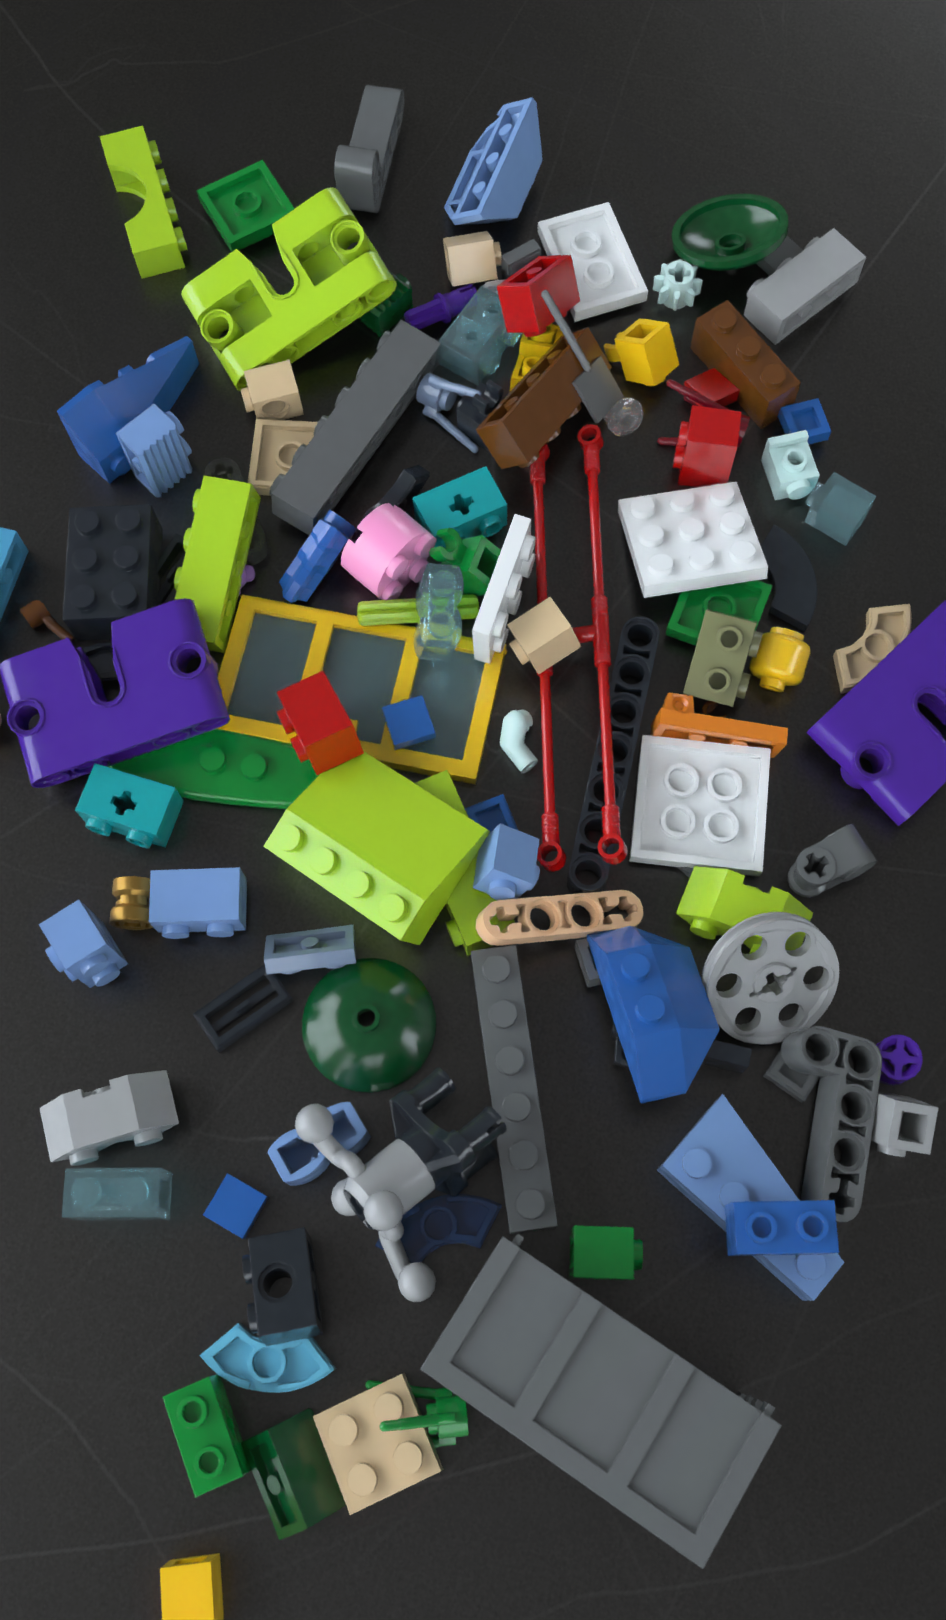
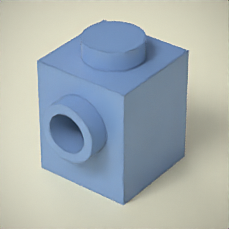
M500 823L487 836L478 851L473 888L489 894L495 900L517 899L527 890H532L540 873V868L536 865L540 839Z

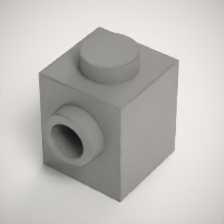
M878 1091L871 1141L878 1143L877 1151L893 1156L905 1157L906 1151L930 1155L939 1107L909 1096Z

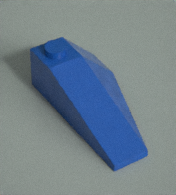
M188 336L151 353L146 364L136 369L128 365L118 370V378L105 385L98 380L86 386L57 410L78 455L109 484L118 476L126 474L131 469L130 463L127 461L124 450L115 433L152 404H156L164 413L170 411L199 366L193 342Z

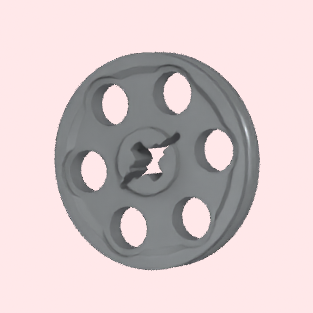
M786 912L762 913L739 922L717 941L706 959L702 972V982L717 1023L726 1033L740 1041L751 1044H773L782 1042L792 1032L810 1028L825 1013L837 990L839 962L831 942L807 919ZM796 932H805V941L800 948L791 951L785 949V943L790 935ZM753 935L762 936V944L757 951L751 954L741 953V946L748 937ZM815 966H823V974L817 982L804 984V975L809 969ZM729 973L737 975V982L733 988L724 992L716 990L717 982L722 976ZM774 973L775 981L767 985L766 976ZM791 1003L799 1005L798 1012L792 1019L787 1021L778 1019L783 1007ZM747 1007L756 1008V1014L750 1022L742 1025L735 1023V1018L742 1009Z

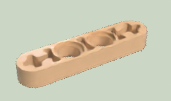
M627 890L497 900L491 902L478 914L476 930L484 942L494 946L587 938V935L592 933L615 930L626 926H637L643 917V906L640 899ZM574 905H581L589 912V926H580L573 920L571 909ZM618 905L620 910H626L628 916L623 919L621 914H611L604 918L603 912H608ZM532 909H541L546 912L550 919L548 930H540L532 924L530 919ZM496 914L499 921H510L518 916V923L509 924L501 932L499 926L491 925L490 920Z

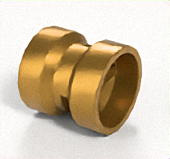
M137 876L115 878L113 880L112 894L118 900L116 901V906L110 911L109 924L117 928L130 930L153 928L149 923L150 878Z

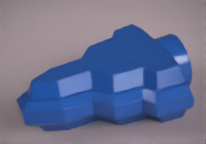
M329 509L324 518H321L313 528L297 556L280 579L279 583L283 588V598L290 603L297 602V600L307 602L340 557L346 543L352 538L357 529Z

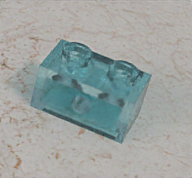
M481 286L439 339L441 343L439 353L440 365L477 386L487 374L492 375L496 371L504 351L508 346L513 347L521 336V333H507L498 294Z

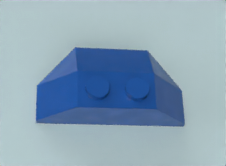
M633 926L588 934L589 948L640 1103L686 1094L720 1030L690 947Z

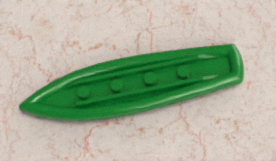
M214 729L109 766L112 769L173 786L182 798L227 805L287 809L319 776L316 775L309 759L302 763L300 762L292 744L221 729Z

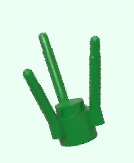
M368 1380L365 1386L369 1390L383 1382ZM410 1385L415 1398L435 1400V1403L426 1404L427 1415L382 1421L379 1426L383 1432L428 1427V1435L438 1434L431 1437L435 1448L456 1445V1437L468 1436L466 1401L457 1395L452 1396V1391L447 1388L434 1389Z

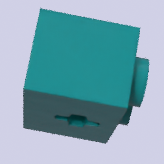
M486 466L413 497L415 519L437 539L434 547L442 546L446 548L444 540L437 535V531L440 529L453 528L459 533L461 539L480 535L484 537L492 536L507 525V503Z
M94 763L75 811L85 821V827L94 833L110 836L111 832L126 835L125 839L128 842L142 848H150L151 844L166 848L184 800L173 786Z

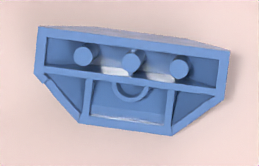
M533 97L504 104L497 113L499 118L485 129L470 150L444 206L454 225L488 224L518 218L543 161L537 103Z

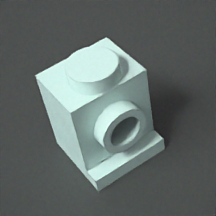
M807 430L767 439L761 462L775 501L785 498L792 500L800 499L815 489L820 475L807 442L809 438Z

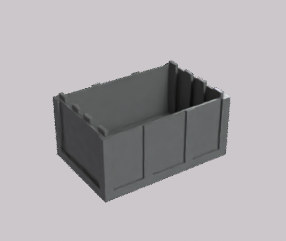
M519 1234L515 1236L512 1242L502 1236L420 1370L703 1569L782 1426L770 1418L775 1407L739 1391L735 1394L709 1377L694 1365L519 1248L524 1239Z

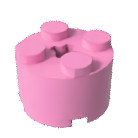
M385 503L374 509L362 520L357 528L363 533L356 543L350 539L348 540L341 556V566L379 599H397L401 595L403 588L411 580L418 583L428 573L431 564L427 561L430 548H434L437 539L401 508H398L395 504L393 507L390 503Z

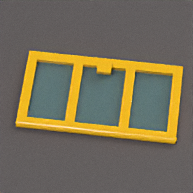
M242 595L218 674L219 685L230 721L217 729L292 744L290 739L295 737L296 734L293 732L287 735L278 718L276 711L282 709L283 706L276 692L324 671L355 728L363 751L393 769L428 776L448 770L452 780L476 785L503 662L507 654V644H505L501 653L494 652L491 663L488 664L474 659L472 637L403 624L361 626L355 615ZM423 695L436 738L395 750L382 713V707Z

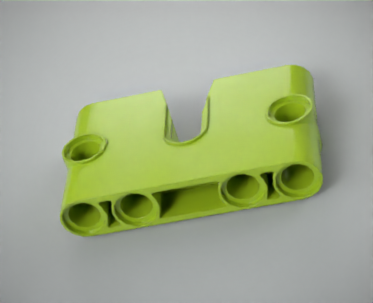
M330 187L318 192L272 224L282 260L294 279V286L289 293L284 295L277 294L264 274L238 249L191 280L182 290L181 296L198 323L202 336L211 345L234 386L240 392V389L248 387L244 371L290 360V363H293L386 300L396 289L395 279L336 188ZM358 242L354 248L347 250L351 244ZM229 330L223 338L219 339L224 331Z

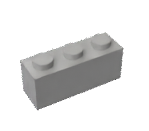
M833 228L821 238H813L804 250L793 259L791 257L785 259L768 278L757 280L747 292L748 299L743 316L776 345L856 284L866 256Z

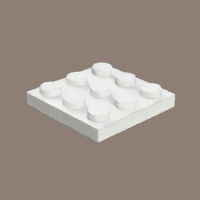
M737 482L618 500V513L644 598L767 579L768 565Z
M642 735L629 862L694 868V866L722 868L730 869L742 875L760 876L763 872L771 749Z

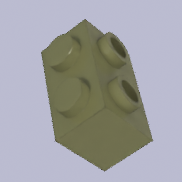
M707 609L683 694L733 707L736 697L744 699L751 674L743 672L747 656L756 658L763 633L755 631L757 622Z

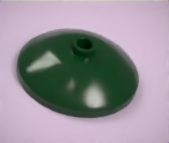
M730 194L715 197L690 208L676 221L672 230L673 248L683 260L702 269L724 271L747 267L765 259L783 243L789 228L788 215L778 202L761 195Z
M379 958L357 959L355 964H347L327 973L312 990L306 1002L302 1018L304 1045L315 1067L334 1084L360 1093L386 1091L403 1084L414 1076L424 1065L432 1051L437 1027L434 1004L428 990L419 978L407 968L395 962ZM364 1012H371L375 1015L373 1024L367 1027L361 1026L359 1024L360 1015Z

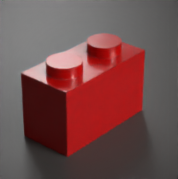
M571 255L538 256L496 286L507 333H524L525 337H535L547 331L546 327L555 321L541 296L543 290H547L550 293L563 318L567 316L569 309L580 302Z
M692 405L689 422L681 421L678 442L675 447L673 468L680 469L678 485L704 487L728 483L738 447L741 411Z
M324 671L276 692L283 706L282 709L276 711L278 718L287 735L295 732L296 736L290 739L292 746L301 763L309 759L316 775L364 754L355 728Z

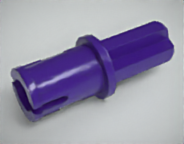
M472 283L443 295L436 293L433 301L406 311L404 313L405 322L418 330L439 321L448 324L451 322V318L466 311L479 308L480 298Z

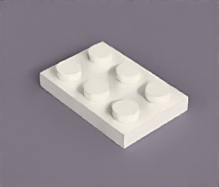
M609 202L538 222L537 232L547 256H572L580 302L570 309L575 322L647 301V287Z
M514 514L472 629L475 660L490 664L494 652L501 653L505 646L509 629L506 628L509 614L515 615L522 596V591L519 590L522 576L529 578L536 556L533 553L536 537L531 535L530 518Z

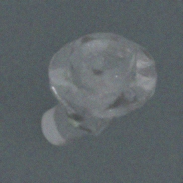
M631 397L622 398L611 407L604 420L613 434L620 437L628 436L641 424L643 408L636 399Z

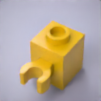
M639 318L625 331L616 334L615 344L606 343L603 345L608 361H621L626 381L641 383L646 386H656L663 382L666 376L680 365L668 322Z

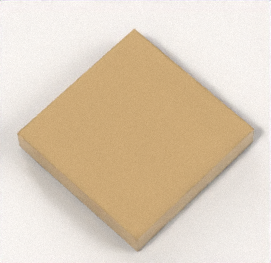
M256 419L248 483L253 485L259 495H270V488L274 480L281 473L286 475L292 467V459L297 449L302 444L308 445L314 437V429L318 422Z

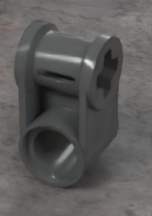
M849 824L836 830L824 840L805 848L791 866L787 874V882L795 894L811 898L842 882L856 878L873 867L878 860L854 824Z

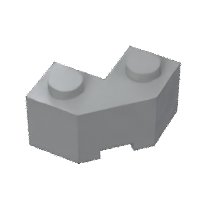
M167 1070L124 1075L109 1080L110 1086L101 1087L91 1092H84L82 1089L64 1093L40 1107L50 1162L69 1159L71 1166H78L99 1159V1151L117 1142L134 1140L135 1146L138 1147L162 1140V1132L179 1124Z

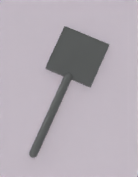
M543 290L541 296L584 369L572 384L595 424L599 423L624 395L601 356L597 357L591 364L588 362L550 293L547 290Z

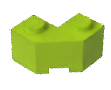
M694 866L676 912L678 916L691 925V932L706 939H715L716 935L723 936L739 922L762 913L786 912L801 916L808 921H811L813 912L788 892L773 886L769 893L762 892L756 887L744 885L745 875L730 869ZM796 932L790 935L785 943V949L791 951L800 948L806 935L805 932ZM753 935L743 942V944L751 949L749 954L759 949L762 944V936Z

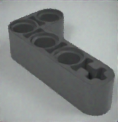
M366 85L350 145H339L337 148L334 167L336 189L339 190L351 210L378 213L403 118V89Z
M814 1026L788 1034L781 1046V1055L789 1068L796 1072L820 1077L801 1201L829 1200V1198H833L835 1200L836 1222H848L857 1216L862 1204L882 1068V1056L879 1048L866 1038L823 1026ZM807 1040L814 1047L815 1055L813 1059L806 1052L805 1044ZM849 1052L853 1054L856 1060L855 1070L849 1065ZM843 1097L849 1104L848 1116L843 1113L841 1108ZM836 1143L839 1144L842 1150L840 1163H838L834 1156ZM831 1175H838V1178H831Z

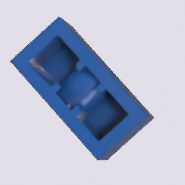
M835 1200L731 1202L724 1205L728 1256L827 1255L839 1253Z

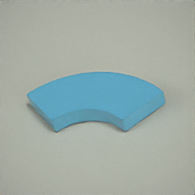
M242 1323L236 1324L200 1355L214 1372L228 1382L248 1390L281 1393L301 1389L321 1380L336 1369L313 1337L266 1346L258 1336L252 1334Z

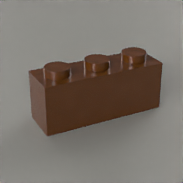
M728 300L696 319L690 347L709 370L715 368L740 389L737 402L760 429L779 419L780 408L794 404L801 382Z

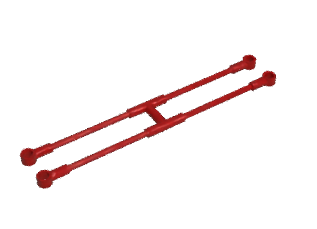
M588 424L579 430L577 437L584 451L585 474L588 476L594 596L591 598L592 625L573 627L572 629L579 643L593 641L594 666L598 668L605 806L602 807L603 837L599 840L597 848L605 862L615 865L621 863L626 858L628 850L621 838L619 806L616 805L608 673V667L611 666L608 598L604 595L598 475L600 473L599 450L604 445V439L597 425ZM595 437L593 440L587 441L589 438ZM547 443L539 450V458L530 465V484L533 486L537 605L547 599L543 485L546 483L545 461L550 456V449ZM552 665L539 675L537 673V676L540 677L544 814L541 816L542 844L538 848L537 860L545 870L555 872L565 865L567 857L560 846L559 815L555 813L550 676L553 675ZM619 844L617 852L606 854L608 846ZM549 852H558L556 859L550 862L545 861Z

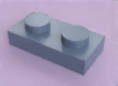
M354 925L267 935L264 952L266 973L295 974L301 970L323 967L336 969L347 964H355L356 936Z

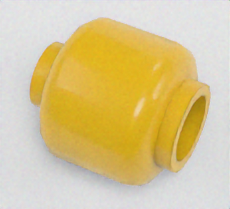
M772 627L770 632L763 633L756 658H751L749 665L751 673L761 679L760 687L771 691L784 692L785 686H795L802 682L810 657V647L803 641V634L781 627Z

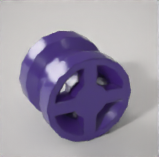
M891 1035L876 1044L882 1056L880 1083L899 1085L915 1077L921 1070L923 1063L922 1052L918 1044L911 1038L904 1035ZM885 1060H889L890 1063L894 1066L893 1071H892V1067H891V1066L888 1064V1062L885 1061Z

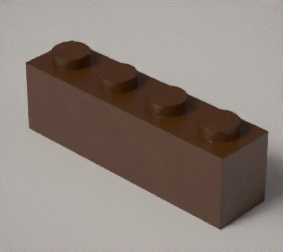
M589 327L572 332L590 364L597 357L601 356L608 369L612 368ZM564 335L552 345L475 429L501 469L517 465L520 468H524L534 463L539 458V450L545 443L556 438L561 432L560 426L566 419L577 414L582 408L580 404L582 400L572 382L584 369Z

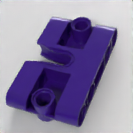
M185 598L176 599L111 622L113 664L120 684V692L116 699L107 702L102 681L83 648H75L70 638L34 649L0 663V675L10 707L7 714V723L10 729L18 736L32 787L45 788L91 773L94 763L109 767L217 729L230 721L217 678L218 665L210 655L193 600ZM201 657L199 668L192 673H186L187 664L192 659ZM39 713L40 719L38 724L29 730L30 719Z
M946 600L806 732L832 760L835 759L841 765V776L846 784L852 788L864 789L871 796L870 798L897 825L902 824L912 816L946 782V741L938 729L921 714L917 703L923 704L946 725ZM860 757L870 762L873 769L872 774L862 769L859 762Z

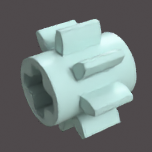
M682 259L673 261L668 265L663 263L661 273L654 277L653 290L659 292L658 303H663L668 308L673 309V311L681 309L686 305L692 307L695 295L701 292L703 281L696 278L697 267L691 266L688 262L682 261Z

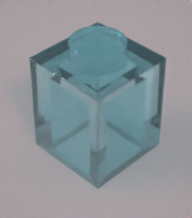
M833 472L825 485L818 482L808 496L806 504L811 507L805 522L847 546L868 516L876 496Z

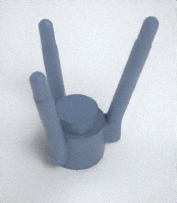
M427 373L421 380L416 395L417 401L425 405L423 415L437 421L473 453L479 451L478 446L445 418L440 411L443 409L449 411L454 405L457 395L473 397L475 394L482 396L481 391L452 383L435 374Z

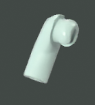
M523 709L512 710L503 718L500 746L519 771L526 773L537 764L538 759L524 743L526 732L533 725V719L531 714Z

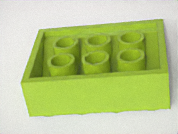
M364 751V754L321 773L286 809L263 847L399 940L420 945L490 831Z

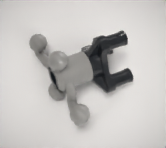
M439 1067L410 1091L402 1090L389 1100L395 1140L365 1164L355 1153L346 1150L331 1135L334 1121L331 1112L325 1106L310 1104L303 1107L296 1115L295 1121L298 1136L303 1141L312 1143L333 1165L343 1169L349 1176L337 1182L332 1189L331 1201L333 1207L341 1215H357L368 1228L378 1230L379 1239L393 1273L398 1280L400 1293L412 1302H422L428 1299L435 1291L436 1278L433 1270L427 1264L421 1262L410 1264L400 1240L404 1233L401 1223L402 1216L434 1189L453 1197L458 1195L468 1186V1179L491 1160L497 1158V1152L491 1142L507 1131L505 1122L496 1123L501 1119V1116L490 1106H486L480 1114L459 1131L451 1130L447 1132L428 1119L425 1114L447 1096L452 1095L456 1090L451 1078Z

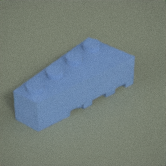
M723 1094L714 1101L657 1169L663 1177L725 1232L724 1205L731 1202L800 1201ZM838 1253L827 1255L753 1256L802 1301H814L844 1264Z

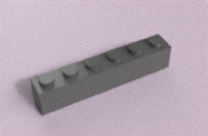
M403 320L399 321L392 332L387 330L378 343L376 354L372 359L366 358L360 365L356 374V381L350 388L345 386L341 390L335 402V409L329 416L323 415L318 421L312 440L308 445L302 444L297 449L292 459V467L286 475L281 473L274 480L269 492L272 496V513L310 535L318 521L324 518L329 509L333 511L417 395L418 386L427 373H432L438 366L441 347L439 341Z
M516 945L471 951V960L491 1105L501 1116V1119L496 1123L505 1122L507 1131L499 1135L496 1141L509 1235L555 1229L558 1224Z

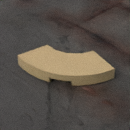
M910 604L869 608L866 613V629L863 636L851 646L835 651L833 659L841 694L848 693L910 634L912 624Z

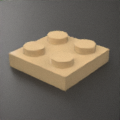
M405 1373L313 1416L350 1515L443 1470L430 1435H428L427 1427L387 1432L380 1430L379 1426L382 1421L422 1416Z

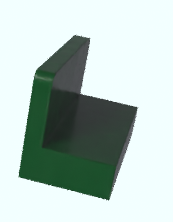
M310 1408L241 1443L279 1540L310 1528L346 1506L313 1419L314 1412Z

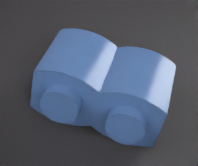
M342 1102L328 1107L327 1109L331 1112L334 1121L331 1135L346 1150L355 1154L358 1153L369 1142L371 1135L351 1102ZM296 1129L280 1136L267 1152L283 1182L291 1186L302 1185L316 1179L331 1163L312 1143L303 1141L298 1136Z

